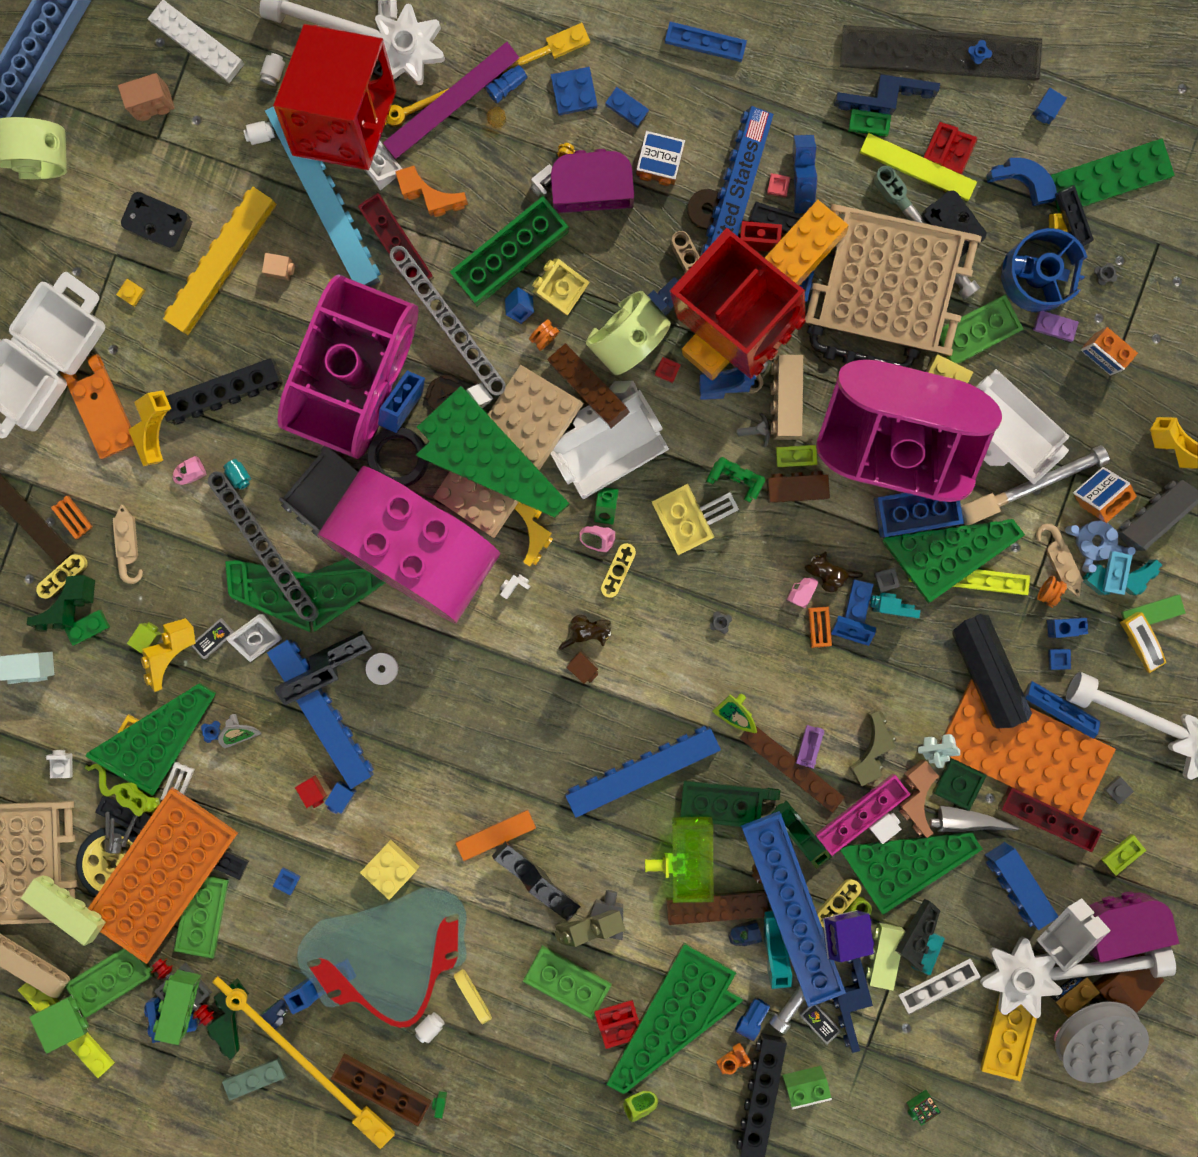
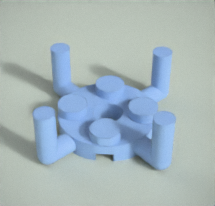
M1102 520L1092 521L1080 529L1077 525L1065 528L1067 534L1076 537V544L1080 553L1086 558L1082 567L1084 572H1095L1097 567L1093 564V561L1108 559L1110 551L1134 555L1136 552L1134 547L1118 545V532L1108 522L1105 523ZM1095 535L1100 536L1102 539L1099 546H1095L1092 542Z

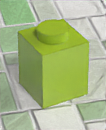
M150 622L140 623L127 644L143 654L142 649L154 646L162 633L158 631L159 628Z

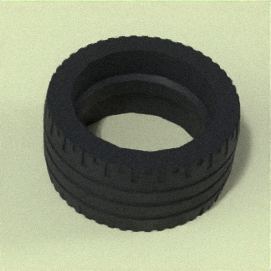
M400 427L396 433L385 429L377 434L370 443L367 454L369 468L392 478L406 487L411 486L423 477L429 462L418 457L417 464L412 472L406 476L392 477L381 468L379 462L380 450L385 443L395 438L410 441L416 448L417 453L426 444L419 435L410 429Z

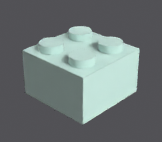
M53 652L0 656V681L7 680V684L39 682L48 680L47 676L54 675Z

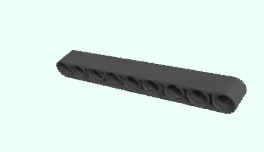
M211 473L208 477L209 486L292 607L303 620L308 622L314 621L319 615L318 608L237 490L234 489L223 473ZM223 478L222 485L215 486L216 480ZM234 494V500L227 503L226 497ZM245 510V516L238 519L237 513ZM256 526V532L253 535H249V528ZM263 542H267V549L265 551H260V544ZM278 558L279 564L272 568L270 566L271 560ZM289 574L290 581L286 584H282L281 578L284 575ZM295 591H301V598L298 600H293L292 598ZM312 607V614L305 617L304 609Z

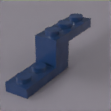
M881 74L877 80L875 98L837 92L834 106L845 111L856 109L892 115L896 110L898 92L905 96L916 94L921 95L922 98L931 99L939 92L940 83Z
M675 277L658 293L653 290L648 294L650 300L665 316L674 309L670 290L679 281Z
M860 958L847 961L848 964H852L853 971H850L853 983L857 984L844 987L845 994L832 998L835 1008H839L840 1016H837L839 1025L845 1029L846 1035H843L845 1046L849 1047L852 1053L860 1051L850 1012L873 1006Z

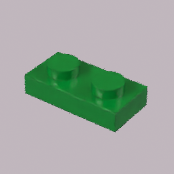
M852 109L848 131L887 137L889 135L891 115Z
M98 610L75 622L73 628H65V632L72 646H76L110 628L102 610Z

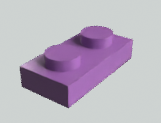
M1040 311L1038 312L1033 331L1072 342L1079 322Z

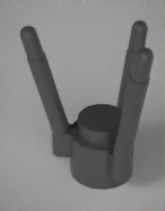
M105 813L106 852L117 854L121 852L122 847H126L127 840L138 816L134 814L122 839L120 834L114 833V818L110 820V813Z

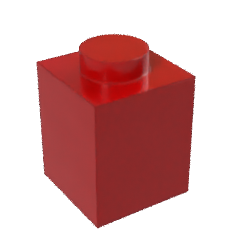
M316 775L294 787L306 808L311 805L313 808H316L324 803L323 799L327 796Z

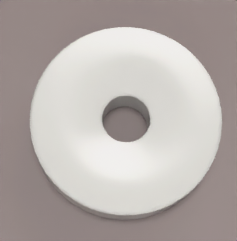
M388 653L375 654L366 664V674L375 684H388L398 674V663ZM380 665L385 666V672L379 671Z

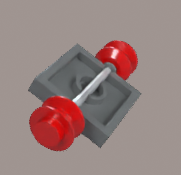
M160 958L151 966L154 969L151 973L156 972L158 974L157 980L164 978L169 980L170 975H174V973H170L173 965H166L167 958L164 961ZM187 963L183 964L178 969L186 972L195 973L188 966ZM201 979L193 1006V1011L195 1012L192 1019L198 1018L200 1021L198 1026L201 1024L205 1026L214 1018L212 1016L214 1011L209 1012L207 1010L208 1004L200 1005L212 993ZM165 982L154 991L161 1000H164L166 995L163 992Z

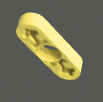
M622 544L614 557L601 586V591L606 597H614L619 592L636 554L635 548L631 544ZM629 547L631 548L632 556L626 557L625 561L629 562L626 566L624 563L616 561L617 557L622 559L623 553L621 550ZM615 565L623 566L624 573L622 576H615L612 569ZM609 575L614 579L621 580L619 584L617 582L614 583L613 588L616 589L615 592L606 593L607 590L604 587L605 585H610L612 581L608 580Z
M77 554L68 557L37 585L36 591L39 597L44 599L55 597L63 590L66 580L60 582L57 579L58 573L64 571L67 576H78L87 568V559ZM74 559L80 560V567H74L71 570L67 569L75 564ZM53 583H55L56 585H58V587H57V586H52V587L49 589L50 594H49V593H44V591H45L44 586H51Z
M853 878L846 879L819 908L817 915L822 927H824V922H821V914L827 915L829 913L828 906L836 912L835 915H839L859 896L861 886L857 880ZM849 884H856L854 886V888L856 889L855 892L849 891V893L847 894V896L849 897L848 900L844 897V895L840 894L842 891L845 894L847 893V891L849 890L847 886ZM835 898L843 899L844 904L841 908L833 906ZM831 912V913L828 915V917L835 916V915H833V913Z
M462 969L455 973L454 978L480 1023L484 1024L492 1019L491 1014L466 971Z

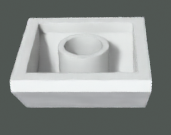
M379 140L369 171H364L379 190H382L397 178L395 171L402 168Z
M259 614L226 639L251 662L282 640V637L267 616Z

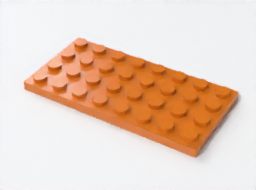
M971 679L944 735L951 734L955 738L956 746L960 749V755L952 756L951 758L1082 820L1116 749L1030 708L1032 715L1029 721L1013 728H995L992 726L974 682Z
M172 787L88 907L89 910L99 913L101 919L106 922L100 932L147 964L236 838L238 832Z

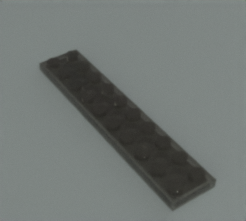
M843 25L840 67L1038 81L1040 79L1043 38ZM980 40H984L988 50L992 51V56L986 58L981 64H975L968 53V49L970 46L977 45Z

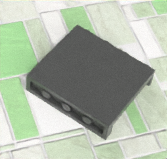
M323 446L320 450L322 453L287 494L279 498L283 503L281 506L289 513L293 511L298 515L296 519L304 526L307 524L313 528L311 532L316 536L359 472L333 449Z

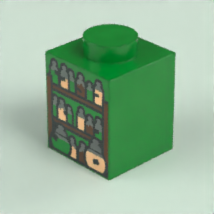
M927 1090L906 1102L910 1108L907 1110L913 1121L918 1120L921 1126L941 1113Z

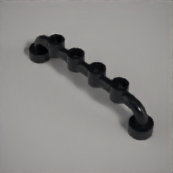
M808 325L807 334H810V344L815 351L824 353L823 358L835 360L836 356L843 358L842 362L847 364L857 360H878L910 368L914 360L919 359L921 353L920 350L905 348L903 356L907 357V359L903 363H898L821 345L818 342V336L822 337L824 328Z

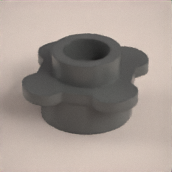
M1107 263L1103 267L1098 266L1094 270V273L1098 276L1099 285L1103 286L1106 282L1117 280L1116 270L1112 263Z
M719 611L714 612L710 629L719 630L723 634L727 633L732 617L730 615H722Z

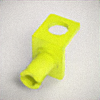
M664 853L663 859H645V872L663 871L666 878H669V873H687V853ZM677 857L683 860L682 867L678 869L672 866V860Z

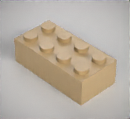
M778 355L773 360V363H771V375H774V380L771 383L770 393L774 395V400L770 404V414L774 415V421L770 423V435H773V440H798L802 437L803 355Z

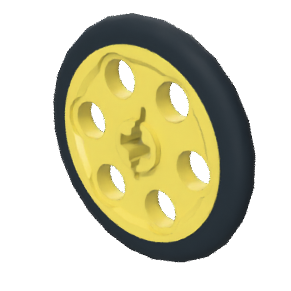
M114 826V833L120 834L123 839L127 829ZM105 827L91 833L83 841L76 857L78 877L85 889L95 897L104 885L97 883L96 875L103 874L106 883L116 868L110 867V861L116 860L117 866L125 855L122 849L117 854L108 853L103 849L102 842L106 836ZM131 831L127 840V844L130 846L138 836L133 831ZM91 855L98 857V865H92L89 862Z

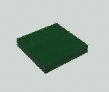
M950 758L932 793L970 811L987 775Z

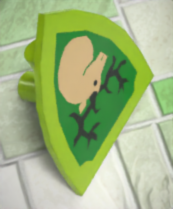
M730 694L712 710L714 714L729 725L746 732L757 733L752 714L742 705L746 699L745 695L739 694L735 699Z

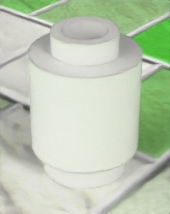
M274 53L266 55L260 75H262L261 81L276 86V83L280 81L285 66L281 56Z
M261 121L246 125L247 129L244 130L246 141H250L252 145L271 141V138H275L271 122Z
M434 1012L428 1015L415 1028L416 1038L422 1043H430L443 1029L442 1026L445 1024L443 1019Z

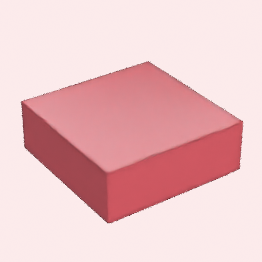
M771 173L767 194L786 198L791 177Z

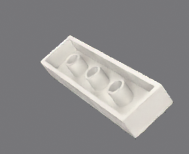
M162 0L149 16L148 20L151 24L228 83L232 81L243 67L244 62L165 0Z

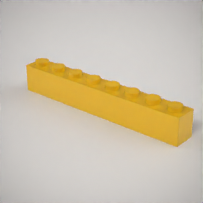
M255 187L245 192L243 202L233 210L232 218L222 226L221 234L217 240L214 239L207 255L199 260V267L187 278L188 283L184 289L178 291L173 305L166 309L165 317L163 318L165 321L183 333L190 334L277 204L273 199Z

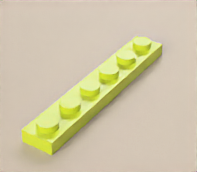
M25 983L18 989L37 1012L59 1002L57 998L46 995L28 983ZM88 1032L67 1043L71 1050L97 1078L115 1063Z

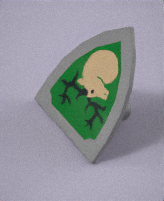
M232 714L225 722L226 726L220 731L218 742L223 748H227L261 735V732L252 726L239 725L237 715Z

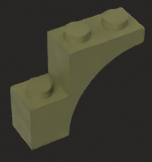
M877 710L868 713L872 728L869 746L863 756L850 766L860 786H864L883 776L881 772L883 766L879 759L875 760V757L896 747L894 744L896 741L894 734L891 730L888 731L885 726L887 723L885 716Z
M609 910L582 920L555 924L557 940L561 944L577 947L595 938L607 939L626 930L620 911Z

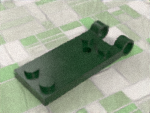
M684 780L680 821L741 827L744 824L760 819L762 799L780 800L781 790ZM740 802L745 804V808L742 810L737 807Z

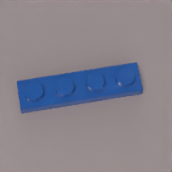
M669 22L665 38V44L742 62L747 40L674 22Z
M1031 681L1028 684L1025 693L1026 700L1093 739L1098 735L1100 720L1037 683Z

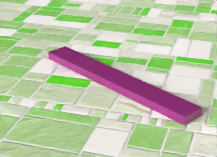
M505 42L384 141L383 144L395 159L399 158L519 60V56L510 44Z

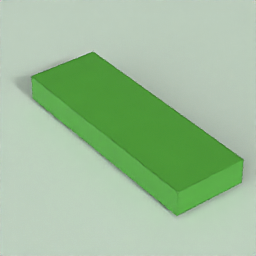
M1180 594L1121 612L1123 620L1136 612H1142L1149 625L1186 614Z

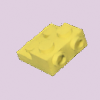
M560 259L549 260L543 268L546 272L542 278L539 276L532 285L534 290L532 292L563 314L568 315L590 282Z

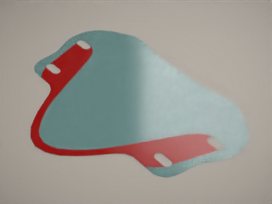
M428 887L420 888L395 901L371 909L319 921L304 936L298 947V964L302 973L314 984L323 1005L333 1008L349 1002H358L376 1017L391 1026L399 1028L410 1027L424 1014L437 976L443 971L462 965L466 960L467 952L464 942L467 920L466 911L457 896L444 890ZM454 914L459 915L458 920L446 922V917ZM454 951L459 953L458 957L449 960L445 958L447 953ZM311 960H321V963L317 966H307V963ZM331 991H341V995L328 998L327 996Z

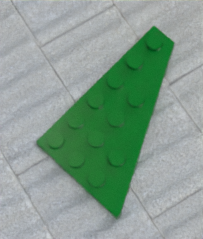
M1008 519L999 522L994 521L985 524H973L957 528L952 527L943 530L886 537L882 542L929 604L1025 534L1014 519Z
M199 683L87 752L85 757L126 781L136 784L138 788L154 796L217 693Z
M972 832L935 835L928 838L918 837L886 841L884 844L874 842L848 845L840 849L882 915L983 850Z

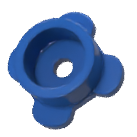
M980 40L977 45L970 46L968 49V53L975 64H981L986 58L992 56V51L988 50L984 40Z
M214 721L212 724L205 723L201 726L206 743H210L215 739L218 740L221 725L219 721Z

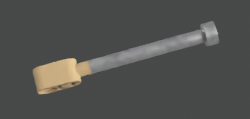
M1102 445L1090 450L1089 455L1046 473L1035 484L1028 481L996 496L990 493L962 505L963 521L965 525H971L1000 512L1001 506L1094 465L1102 467L1110 462L1109 455Z

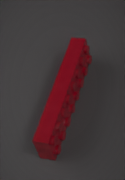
M379 193L358 205V208L389 255L393 247H404L429 281L434 279L432 273ZM398 251L394 255L396 261H402L405 258V253L402 251ZM409 268L406 275L410 278L415 277L417 269Z
M1010 786L999 806L1000 810L1091 853L1103 831Z

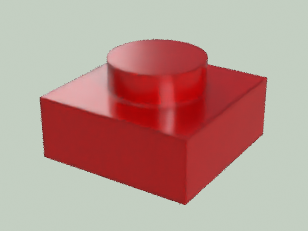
M662 357L655 376L673 384L681 364Z

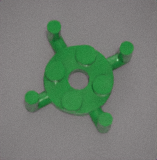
M720 457L714 463L706 482L713 485L722 473L726 476L730 475L729 479L740 484L741 481H744L743 484L750 487L744 498L749 503L753 499H757L765 482L763 476L755 474L748 469L745 470L740 465L724 457Z

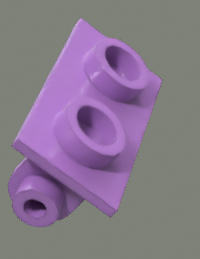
M806 725L796 760L797 764L814 769L822 737L824 736V729Z

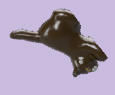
M826 551L811 558V565L807 564L805 566V570L809 574L822 578V588L827 592H836L839 587L844 586V582L848 580V577L860 578L863 576L861 572L846 571L842 567L829 563L826 558Z
M585 615L573 617L570 627V639L562 642L558 649L563 650L575 642H584L592 639L598 640L601 646H604L611 636V628H609L611 621L600 619L595 622H589Z

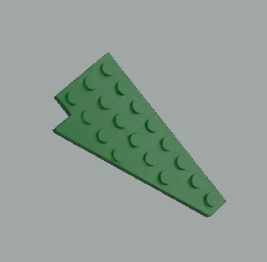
M462 386L417 426L421 433L430 441L416 454L419 458L554 518L570 505Z
M683 943L610 1074L606 1085L625 1094L739 1005L743 998L728 990L736 975V971L690 945Z

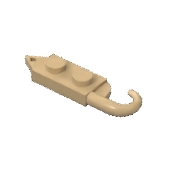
M121 504L116 517L113 518L118 571L120 578L125 583L134 584L143 575V571L140 569L135 578H130L127 575L126 568L127 564L135 562L138 557L135 516H132L127 508Z
M1043 524L1037 530V540L1041 541V533L1044 530L1051 531L1055 541L1047 548L1050 562L1059 581L1067 584L1066 589L1074 595L1080 596L1083 578L1068 546L1065 544L1056 526L1053 524Z

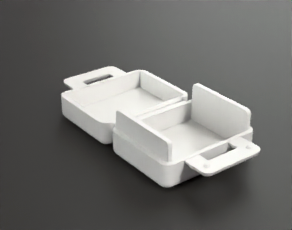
M68 272L62 273L54 286L46 282L39 283L10 325L9 332L13 335V338L11 340L0 339V412L6 416L3 423H0V438H6L15 424L22 429L32 432L40 427L67 386L66 380L57 373L61 371L68 375L75 374L105 331V324L91 314L99 301V295ZM66 287L85 299L82 306L63 293Z

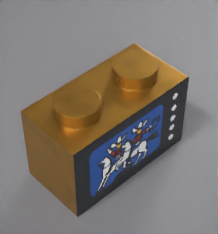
M1085 976L1070 978L1060 986L1062 993L1060 995H1052L1050 998L1069 1018L1100 992L1088 977Z

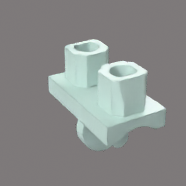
M951 734L942 736V744H937V739L934 737H925L923 746L918 747V752L922 753L926 760L929 759L930 764L935 763L937 768H943L945 762L950 761V757L960 755V749L956 746L955 738Z

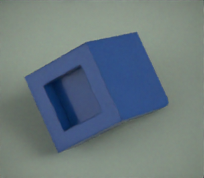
M517 287L505 298L506 315L522 324L534 313L533 296Z

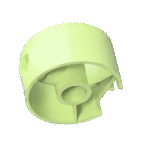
M24 117L0 118V168H11L13 171L18 172L19 179H51L65 175L67 173L65 129L56 123L41 119Z
M643 291L635 292L618 304L621 310L615 313L600 330L594 328L586 340V345L614 375L622 374L642 361L661 342L670 328V321Z

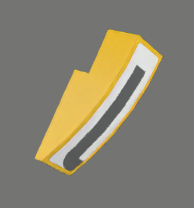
M1136 612L1120 622L1129 637L1128 641L1148 673L1167 663L1160 644L1142 612Z

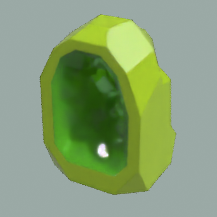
M642 1091L625 1099L623 1107L628 1120L635 1122L649 1115L656 1109L658 1098L650 1091Z

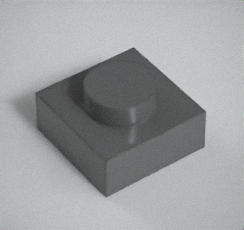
M895 568L874 573L879 592L900 587Z
M1117 776L1104 788L1107 794L1119 805L1134 792L1120 776Z

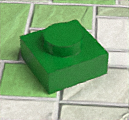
M439 1091L438 1097H434L432 1110H435L434 1118H443L447 1092Z

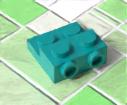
M881 593L880 596H871L870 607H873L872 612L920 618L921 610H915V605L901 604L902 599H897L896 594Z

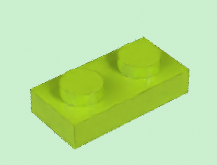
M816 445L776 447L777 468L817 465Z
M1130 834L1101 860L1112 874L1117 876L1147 850L1133 834Z

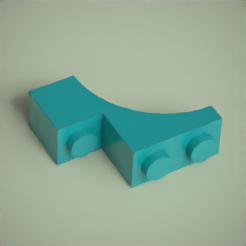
M1149 560L1141 568L1129 572L1125 592L1129 595L1142 594L1147 588L1146 584L1148 581L1154 579L1159 574V568L1162 564L1158 560ZM1095 565L1097 567L1096 571L1087 572L1083 577V582L1098 595H1109L1110 592L1102 591L1106 568L1101 565Z
M773 911L765 912L763 939L768 956L767 972L771 989L791 987L792 971L787 949Z

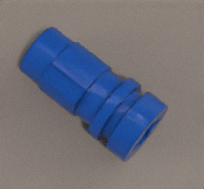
M517 65L515 68H511L504 73L500 79H495L493 83H489L485 88L491 99L498 103L503 100L502 97H507V93L521 85L528 77L523 68Z

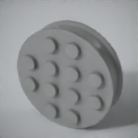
M1101 1002L1079 1010L1065 1021L1056 1036L1055 1049L1058 1057L1063 1062L1065 1070L1071 1077L1081 1082L1101 1083L1116 1079L1133 1069L1147 1051L1149 1035L1132 1008L1118 1002Z

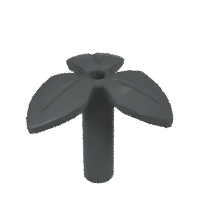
M760 413L763 422L754 427L737 429V435L739 437L762 434L764 435L763 447H766L770 439L769 422L767 417Z

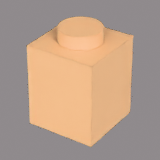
M265 253L262 273L267 277L290 280V275L294 274L295 269L293 261L286 256Z

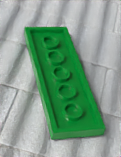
M1163 138L1050 176L1054 181L1057 192L1070 185H1075L1082 207L1170 179L1175 174ZM1055 200L1058 212L1061 213L1058 202Z

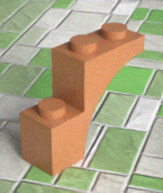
M921 759L904 773L908 778L905 780L912 790L915 788L916 790L898 805L902 808L899 811L902 816L914 823L912 828L919 836L923 834L928 838L933 832L925 817V798L930 786L939 776L927 761Z

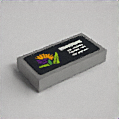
M220 618L195 640L196 644L191 646L205 660L227 641L226 638L234 633V631Z
M818 1005L809 1008L807 1006L799 1013L802 1019L826 1045L841 1032L839 1027Z

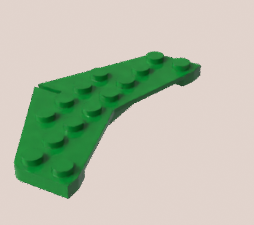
M344 559L308 574L292 571L318 608L319 615L313 621L314 632L386 584L349 559ZM236 560L225 561L228 594L231 598L311 632L310 622L303 620L297 614L265 566ZM286 574L281 578L282 584H286L290 581L289 574ZM301 591L293 593V600L301 598ZM312 607L304 609L305 617L310 616V613L313 612Z

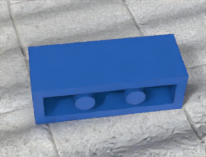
M408 370L405 372L379 410V426L395 433L399 430L423 395L424 377Z

